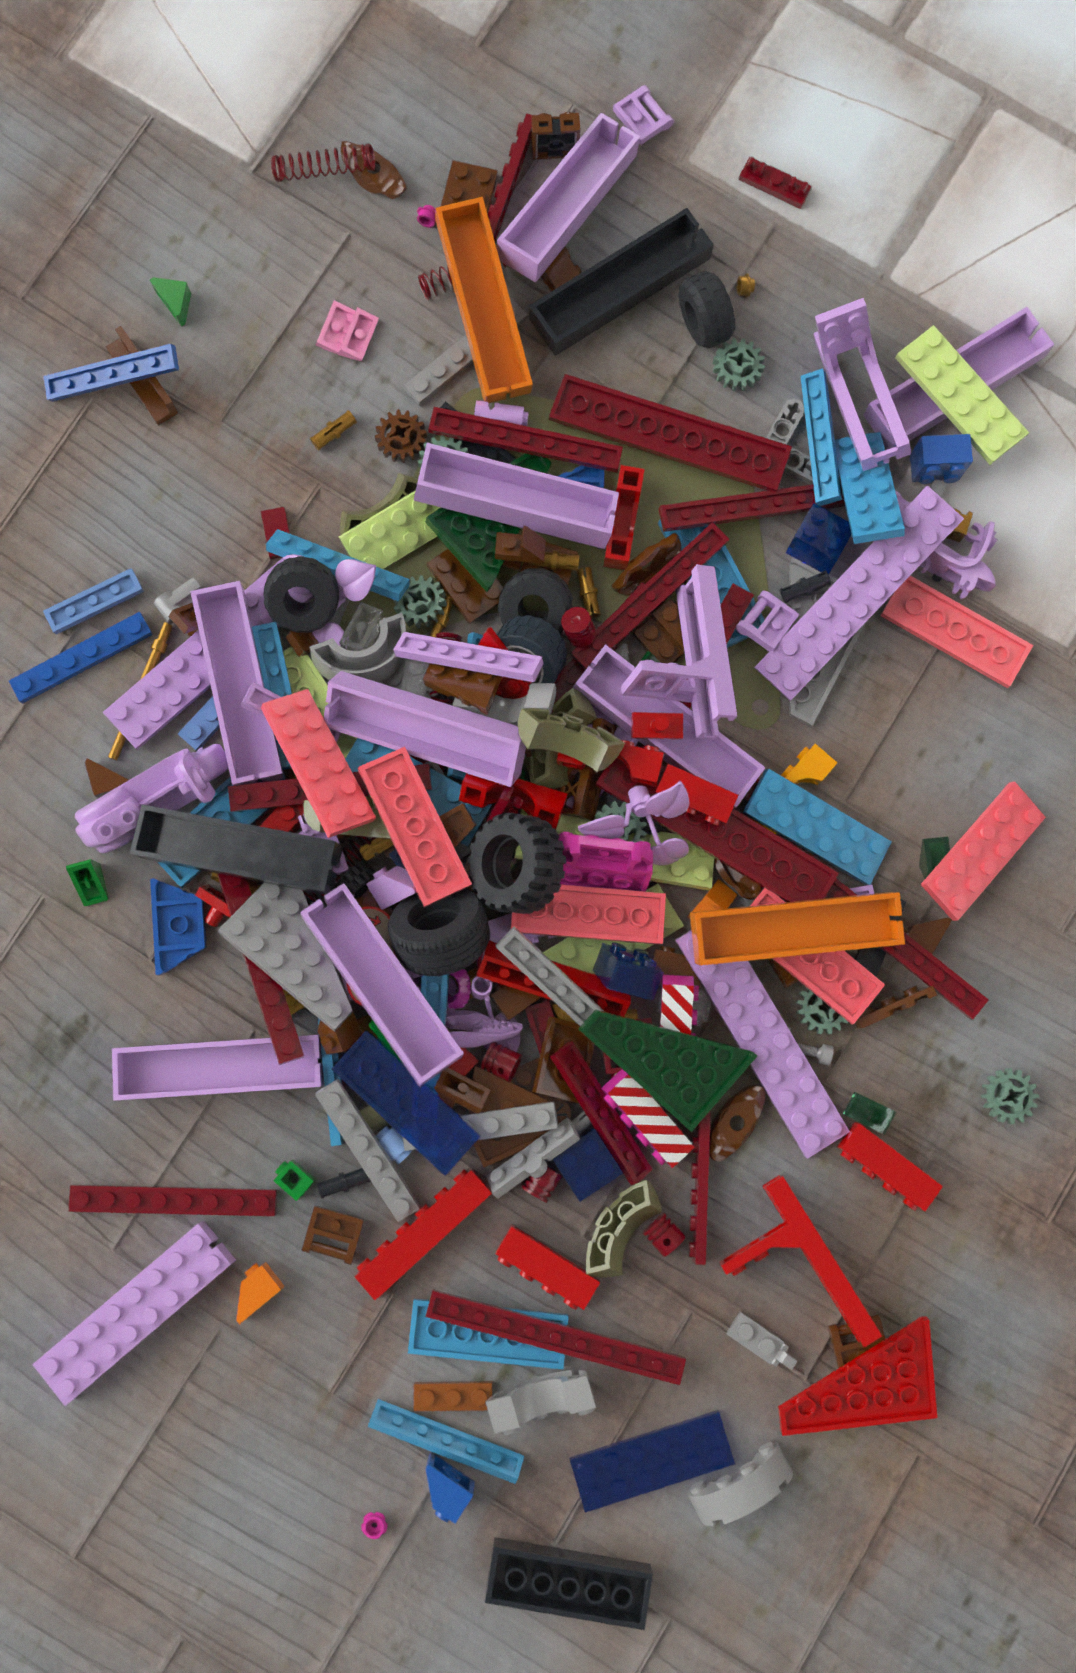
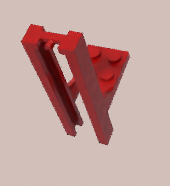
M778 1175L763 1184V1189L784 1222L719 1261L725 1274L732 1273L733 1276L739 1274L746 1269L745 1263L752 1259L758 1262L769 1255L767 1250L771 1247L800 1248L856 1340L863 1347H866L882 1337L785 1178Z

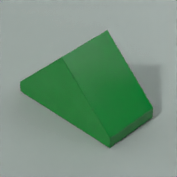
M156 277L151 278L150 282L156 294L180 326H184L191 298V291L187 282Z
M89 859L66 866V870L84 907L109 900L100 863Z

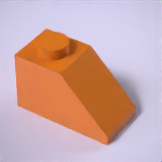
M718 879L691 912L728 909L737 894Z
M266 1262L261 1266L255 1263L245 1272L247 1278L241 1282L236 1318L239 1324L285 1287Z

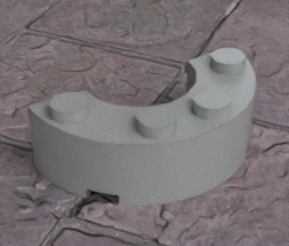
M399 613L380 620V636L375 644L366 650H346L340 647L333 638L310 646L314 666L328 680H331L340 671L378 683L383 682L397 671L404 658L396 657L393 650L403 632H406L403 614Z
M531 683L528 695L518 699L503 698L495 695L488 715L481 713L477 707L472 705L469 707L462 704L461 700L457 698L454 699L453 706L518 726L521 709L549 710V715H551L556 697V686L552 683Z
M573 1369L551 1372L514 1384V1390L505 1394L504 1390L496 1393L486 1401L494 1433L503 1432L504 1435L515 1433L527 1421L543 1419L551 1412L557 1411L558 1414L570 1412V1414L579 1413V1415L593 1412L594 1408H596V1402L587 1372L578 1370L579 1374H574Z
M768 1442L758 1449L759 1452L754 1454V1459L742 1465L736 1474L732 1476L725 1475L714 1482L710 1480L705 1483L699 1481L689 1488L690 1491L686 1494L703 1525L715 1526L716 1520L722 1519L723 1523L726 1524L742 1518L776 1497L781 1492L779 1486L783 1482L786 1485L789 1484L793 1477V1470L778 1442Z

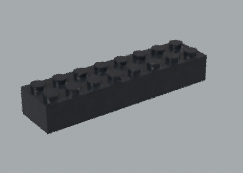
M685 208L529 305V320L556 356L710 260L714 244L702 228L698 230L699 223L689 209Z
M142 804L130 854L145 860L327 895L334 890L337 873L333 871V868H339L343 846L334 840Z

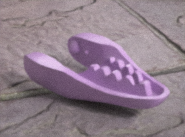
M459 1010L449 1012L446 1015V1027L468 1031L449 1032L460 1048L479 1047L518 1035L523 1028L521 1023L494 1019L475 1011Z

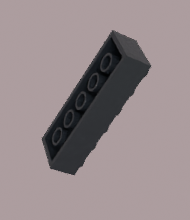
M494 1537L485 1603L645 1630L653 1572L649 1563Z

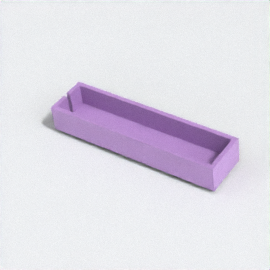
M600 113L497 239L499 260L536 283L635 159L640 136L622 126L620 128L618 144L616 145L615 141L619 123Z
M1025 307L956 351L986 385L993 390L1045 358L1054 346V343L1043 328H1040L1030 341L1029 337L1035 331L1039 322L1029 308ZM912 377L889 391L909 441L948 418ZM877 398L869 403L863 416L875 433L881 432L883 444L888 450L896 447V444Z
M427 443L414 501L523 528V525L536 532L605 549L612 534L619 492Z
M236 581L190 591L232 785L258 783V779H261L262 782H270L286 778L281 766L276 738L267 719L240 706L252 682L264 687L251 618L241 582Z
M605 644L573 688L581 692L592 706L630 735L632 727L631 715L633 712L683 713L682 740H637L644 746L649 745L659 748V752L664 753L663 760L668 764L738 794L739 796L733 809L736 808L766 767L720 732L715 740L696 738L693 711L680 701L622 695L621 685L636 667Z
M340 671L328 681L326 702L329 704L325 706L324 720L331 730L394 750L405 747L409 755L509 787L514 784L521 774L526 746L522 743L518 726Z
M343 883L324 896L327 907L324 908L322 901L319 899L300 912L302 919L416 1083L421 1087L462 1058L464 1053Z
M298 1036L304 1058L280 1066L270 1038L112 1048L113 1101L323 1087V1065L318 1063V1059L322 1058L320 1036Z
M205 1221L194 1226L32 1364L64 1406L78 1397L236 1261L223 1243L218 1244L214 1248L210 1246L219 1238Z

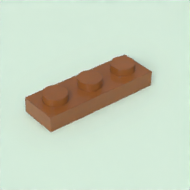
M492 1381L414 1382V1411L488 1410L486 1401L492 1397Z

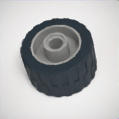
M528 615L517 616L514 619L508 620L497 633L498 637L509 651L542 657L543 665L535 681L532 683L554 684L567 660V649L564 639H562L558 630L552 627L553 625L543 621L541 618Z

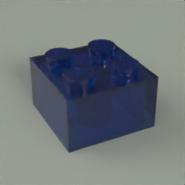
M813 503L791 541L786 554L821 573L826 570L830 574L852 535L850 524L843 518Z
M612 942V945L602 943L592 970L607 989L649 1000H654L664 973L657 966V962L649 957L648 952L637 948L631 951L626 949L624 945Z
M594 1128L580 1136V1140L553 1159L579 1202L623 1174Z

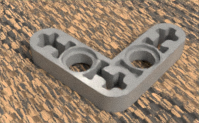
M790 399L784 404L766 437L767 439L788 444L804 414V405L800 400ZM794 407L797 409L796 413H794L791 421H789L787 417L790 410ZM778 426H785L789 434L779 436L776 428ZM792 448L789 457L797 458L799 465L790 467L786 464L784 472L812 485L813 477L810 476V471H812L810 456ZM803 463H806L803 472H801L800 470L803 466Z

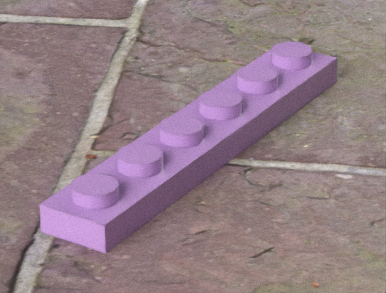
M403 632L393 649L396 657L530 682L535 681L543 665L541 656Z

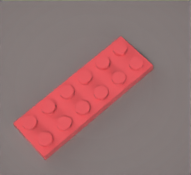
M909 576L892 594L880 615L1006 688H1009L1033 647L1027 641L912 576Z
M306 689L262 703L261 710L327 837L330 838L373 822L376 816L309 690Z
M402 747L359 766L358 771L423 906L427 907L470 887L472 883L406 748Z
M1015 781L1008 783L921 883V886L952 921L959 920L1046 817Z
M562 885L558 893L553 894L554 899L549 904H545L546 906L543 909L529 914L512 913L510 930L515 926L522 934L662 945L666 893Z
M764 888L750 906L786 902ZM845 951L772 958L850 1024H854L885 986L882 981Z

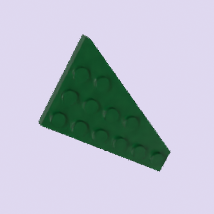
M525 453L509 464L548 474L552 462L548 458ZM442 507L428 515L425 523L486 592L491 589L505 561L495 559L497 532L518 534L521 529L520 527Z
M596 1009L578 1028L691 1132L757 1057L750 1050Z

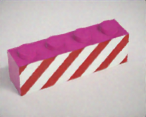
M662 976L660 1027L696 1036V1033H691L692 1025H697V1010L693 1009V1001H698L699 986L694 985L693 976Z
M623 1069L601 1088L606 1094L604 1100L612 1109L617 1107L621 1111V1120L629 1128L633 1126L639 1132L636 1137L645 1147L648 1145L654 1150L652 1156L659 1164L663 1165L666 1163L673 1168L695 1148L652 1096Z

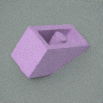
M395 866L390 870L383 867L373 873L374 879L366 884L382 910L417 892L406 869Z

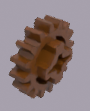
M397 409L395 416L388 412L387 420L380 418L382 426H376V433L378 434L375 435V441L378 443V450L383 451L385 458L392 455L393 462H396L397 458H401L402 463H405L406 457L413 461L415 460L414 453L419 454V451H422L421 447H424V443H426L424 438L427 437V431L423 430L425 428L424 422H418L417 414L410 417V411L407 410L404 415H401L400 410Z

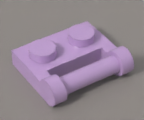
M646 85L641 86L613 106L614 113L626 128L640 136V145L661 131L668 130L674 123L673 118L669 114L666 115L650 95V90ZM639 101H643L658 119L657 122L654 121Z
M762 591L757 598V603L745 619L740 620L736 625V630L741 635L750 637L766 650L773 651L799 616V613L771 593ZM769 606L773 610L758 629L755 628L752 624L764 608Z

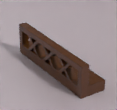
M122 326L116 328L115 331L119 339L106 346L112 358L138 352ZM155 376L130 382V385L158 426L178 414L172 400Z
M596 718L590 723L593 724L592 728L596 730L599 726L609 733L615 734L616 725L603 718ZM588 765L583 770L568 767L569 783L561 787L560 791L567 793L563 815L577 816L588 821L594 820L601 788L597 787L596 783L604 770L596 772ZM579 771L581 774L580 779L573 785V775ZM573 795L575 798L573 808H565L567 799Z

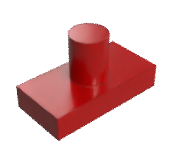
M633 712L631 715V739H683V713Z
M209 884L199 887L195 896L212 906L204 921L213 927H218L224 915L229 918L231 917L224 895Z

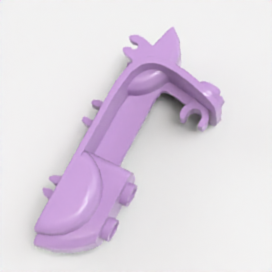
M895 490L900 512H902L910 503L903 499L901 494ZM989 521L984 528L979 523L975 522L971 528L977 532V536L968 532L964 537L968 542L973 543L968 556H962L941 543L920 565L923 567L921 572L929 571L942 577L943 580L954 583L952 593L956 594L959 589L962 590L960 599H964L974 588L990 592L996 586L995 578L991 569L981 559L986 550L989 552L998 540L994 537L997 533L994 531L995 522Z
M213 744L205 749L201 747L197 752L192 753L186 748L165 758L75 813V819L79 823L76 827L77 835L87 847H95L100 853H108L133 840L142 804L176 811L197 798L204 804L210 802L215 795V790L210 782L229 769L225 751L219 744Z

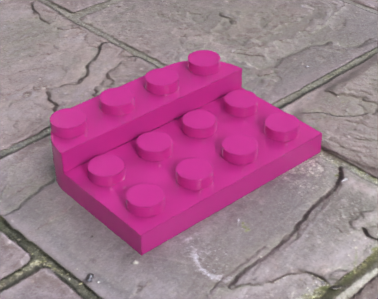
M561 832L559 834L560 838L558 840L563 842L565 849L563 850V855L566 856V864L563 866V871L566 872L564 879L560 881L561 885L646 892L653 874V852L650 843L645 841L630 842L621 838H599L596 835H574L571 832Z

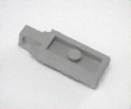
M741 1311L726 1332L728 1336L770 1365L773 1364L777 1367L779 1362L792 1370L797 1363V1360L786 1352L789 1346L783 1340Z

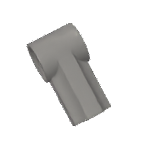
M192 577L173 592L167 591L158 596L154 601V605L169 624H173L174 622L168 617L171 611L192 603L190 591L202 588Z

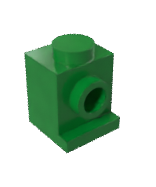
M293 1159L289 1163L284 1161L276 1169L275 1173L278 1176L273 1181L295 1201H298L317 1179ZM292 1173H296L299 1176V1180L296 1183L290 1180Z

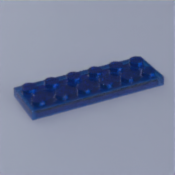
M368 1030L362 1034L332 1068L345 1083L444 1176L449 1174L481 1137L474 1128L426 1084L419 1087L403 1062Z
M718 1410L569 1457L585 1513L735 1465Z

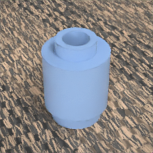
M385 1126L376 1135L391 1161L394 1160L397 1164L401 1163L413 1151L404 1150L403 1136L395 1126L391 1128Z

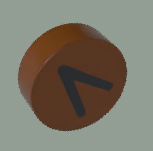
M554 1100L558 1124L567 1117L570 1119L571 1108L568 1103L563 1100Z

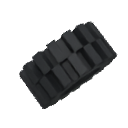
M362 860L351 867L343 877H340L338 882L335 883L334 889L344 883L353 897L357 899L369 889L366 884L374 879L372 874L376 871L365 860Z

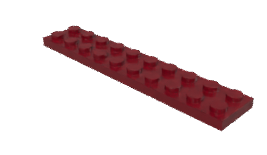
M564 374L549 414L550 421L766 491L773 490L777 492L792 446L568 374Z
M617 758L605 768L596 783L597 787L620 801L626 802V804L630 803L629 790L636 786L647 787L650 798L656 795L654 793L655 786L632 782L627 766ZM661 766L658 783L665 769L664 766ZM735 809L732 810L727 823L723 824L720 822L719 826L705 821L706 816L696 812L695 816L684 812L674 818L651 815L653 821L763 888L773 892L786 902L824 899L839 874Z

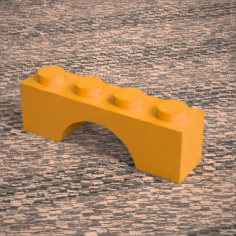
M814 744L810 749L806 746L796 757L800 761L795 767L790 764L781 776L794 784L811 783L818 785L838 762L818 745ZM749 818V819L753 820L754 822L758 823L759 825L763 826L764 828L768 829V830L771 831L772 833L776 834V832H774L773 830L769 829L768 827L762 825L761 823L757 822L756 820H754V819H752V818Z

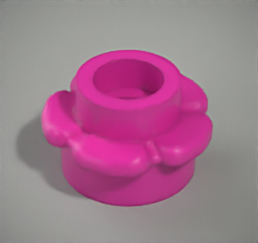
M425 205L423 208L419 207L417 209V221L424 227H434L436 223V209L431 205Z
M369 1512L364 1516V1523L361 1525L364 1535L370 1539H378L382 1534H385L388 1525L382 1513ZM372 1523H376L377 1527H373Z

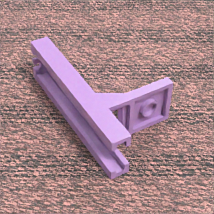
M864 298L815 316L818 332L813 333L815 344L863 471L877 467V462L882 460L885 464L889 463L890 457L896 456V459L910 455L911 449L908 437L877 361ZM856 347L859 349L896 447L874 455L868 444L837 360V354Z
M696 564L691 571V579L686 585H680L676 591L686 666L678 665L677 663H657L652 660L640 661L621 685V692L625 696L691 702L696 738L715 740L719 736L717 721L721 717L728 718V721H733L737 717L715 567Z

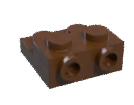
M672 599L655 611L650 619L633 632V636L660 663H674L685 654L678 602L674 603Z

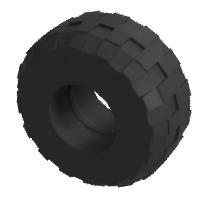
M703 271L686 278L678 289V298L682 316L691 337L697 345L706 348H712L728 341L735 331L736 322L733 306L724 284L715 273Z
M297 556L283 560L272 569L264 586V605L269 616L280 627L295 633H310L318 629L320 630L331 621L338 607L339 588L335 575L332 574L326 565L313 558ZM294 587H304L314 595L315 599L312 602L301 603L294 600L288 590Z
M528 568L511 577L502 589L499 598L498 612L502 624L505 625L508 620L514 619L517 616H532L523 606V597L535 594L545 599L549 607V614L538 618L553 625L552 627L561 634L564 631L561 624L562 616L567 610L573 608L572 594L566 582L558 574L544 568Z

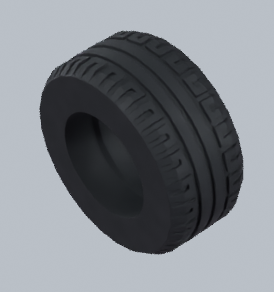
M467 888L427 907L423 906L416 892L406 897L397 905L388 922V933L398 961L407 970L423 976L447 975L471 965L482 955L491 935L483 903L474 892Z

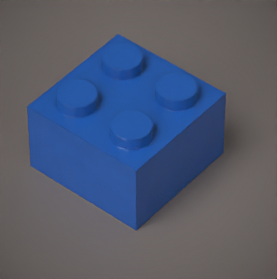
M970 434L922 436L910 454L912 482L931 484L935 480L944 481V483H954L960 480L973 463Z

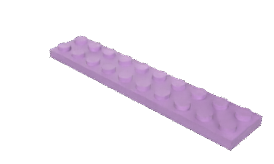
M928 485L901 512L905 536L874 541L787 632L774 650H770L755 666V669L789 701L803 689L964 520L959 513Z
M283 558L244 590L252 626L275 622L269 616L267 609H265L263 593L267 577L272 569L282 562ZM291 589L288 590L290 596L301 603H308L314 598L311 592L300 595ZM199 630L103 711L104 715L137 750L211 687Z
M692 931L676 939V943L739 1048L750 1050L757 1055L750 1066L803 1155L808 1159L849 1133L850 1131L750 963L748 961L700 966L695 964Z

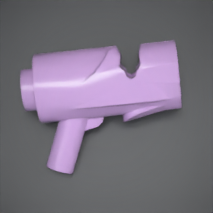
M476 401L474 414L476 416L527 426L528 412H524V407L499 404L496 402L494 404L495 407L490 410L487 401Z

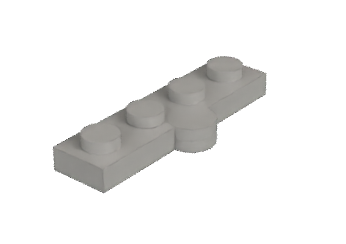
M567 1117L558 1124V1128L550 1129L487 1175L492 1194L496 1198H500L527 1177H541L547 1170V1162L545 1160L551 1161L580 1140L573 1122Z

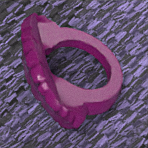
M465 969L449 974L459 984L458 994L452 996L448 993L447 1005L450 1009L463 1008L470 999L471 982L469 974Z

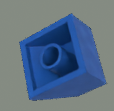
M431 1452L428 1456L425 1470L432 1507L436 1510L435 1514L445 1522L450 1520L456 1524L473 1497L475 1481Z

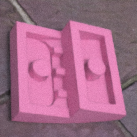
M334 300L316 346L346 358L362 361L379 318L358 307L355 311Z

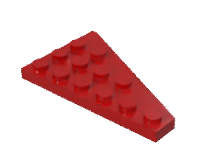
M922 1316L779 1405V1422L782 1436L937 1418L930 1320L928 1317Z

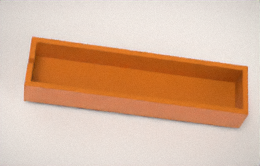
M483 197L436 207L435 220L484 401H487L489 404L505 400L506 394L513 398L531 393L533 383Z
M884 892L690 912L695 964L702 966L905 944L903 921L890 920L889 915L902 916L900 892Z

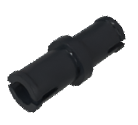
M825 570L807 579L805 577L800 578L799 582L781 588L780 594L784 603L786 604L804 595L808 597L811 595V592L830 586L829 574Z
M361 1168L346 1174L344 1172L338 1173L339 1176L318 1182L317 1187L320 1197L323 1199L341 1191H344V1193L349 1192L350 1188L369 1183L371 1180L364 1169Z

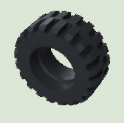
M516 813L499 814L493 820L490 819L483 825L484 829H480L475 835L476 841L471 844L470 850L472 852L471 856H468V864H470L468 876L472 879L473 883L471 886L473 891L477 892V897L492 910L521 914L539 911L546 906L545 904H549L554 899L553 894L558 893L562 886L560 881L564 879L566 872L563 871V866L566 864V856L563 855V850H565L563 842L558 840L560 838L559 834L546 820ZM520 845L523 854V865L518 879L514 882L511 876L510 864L515 849Z

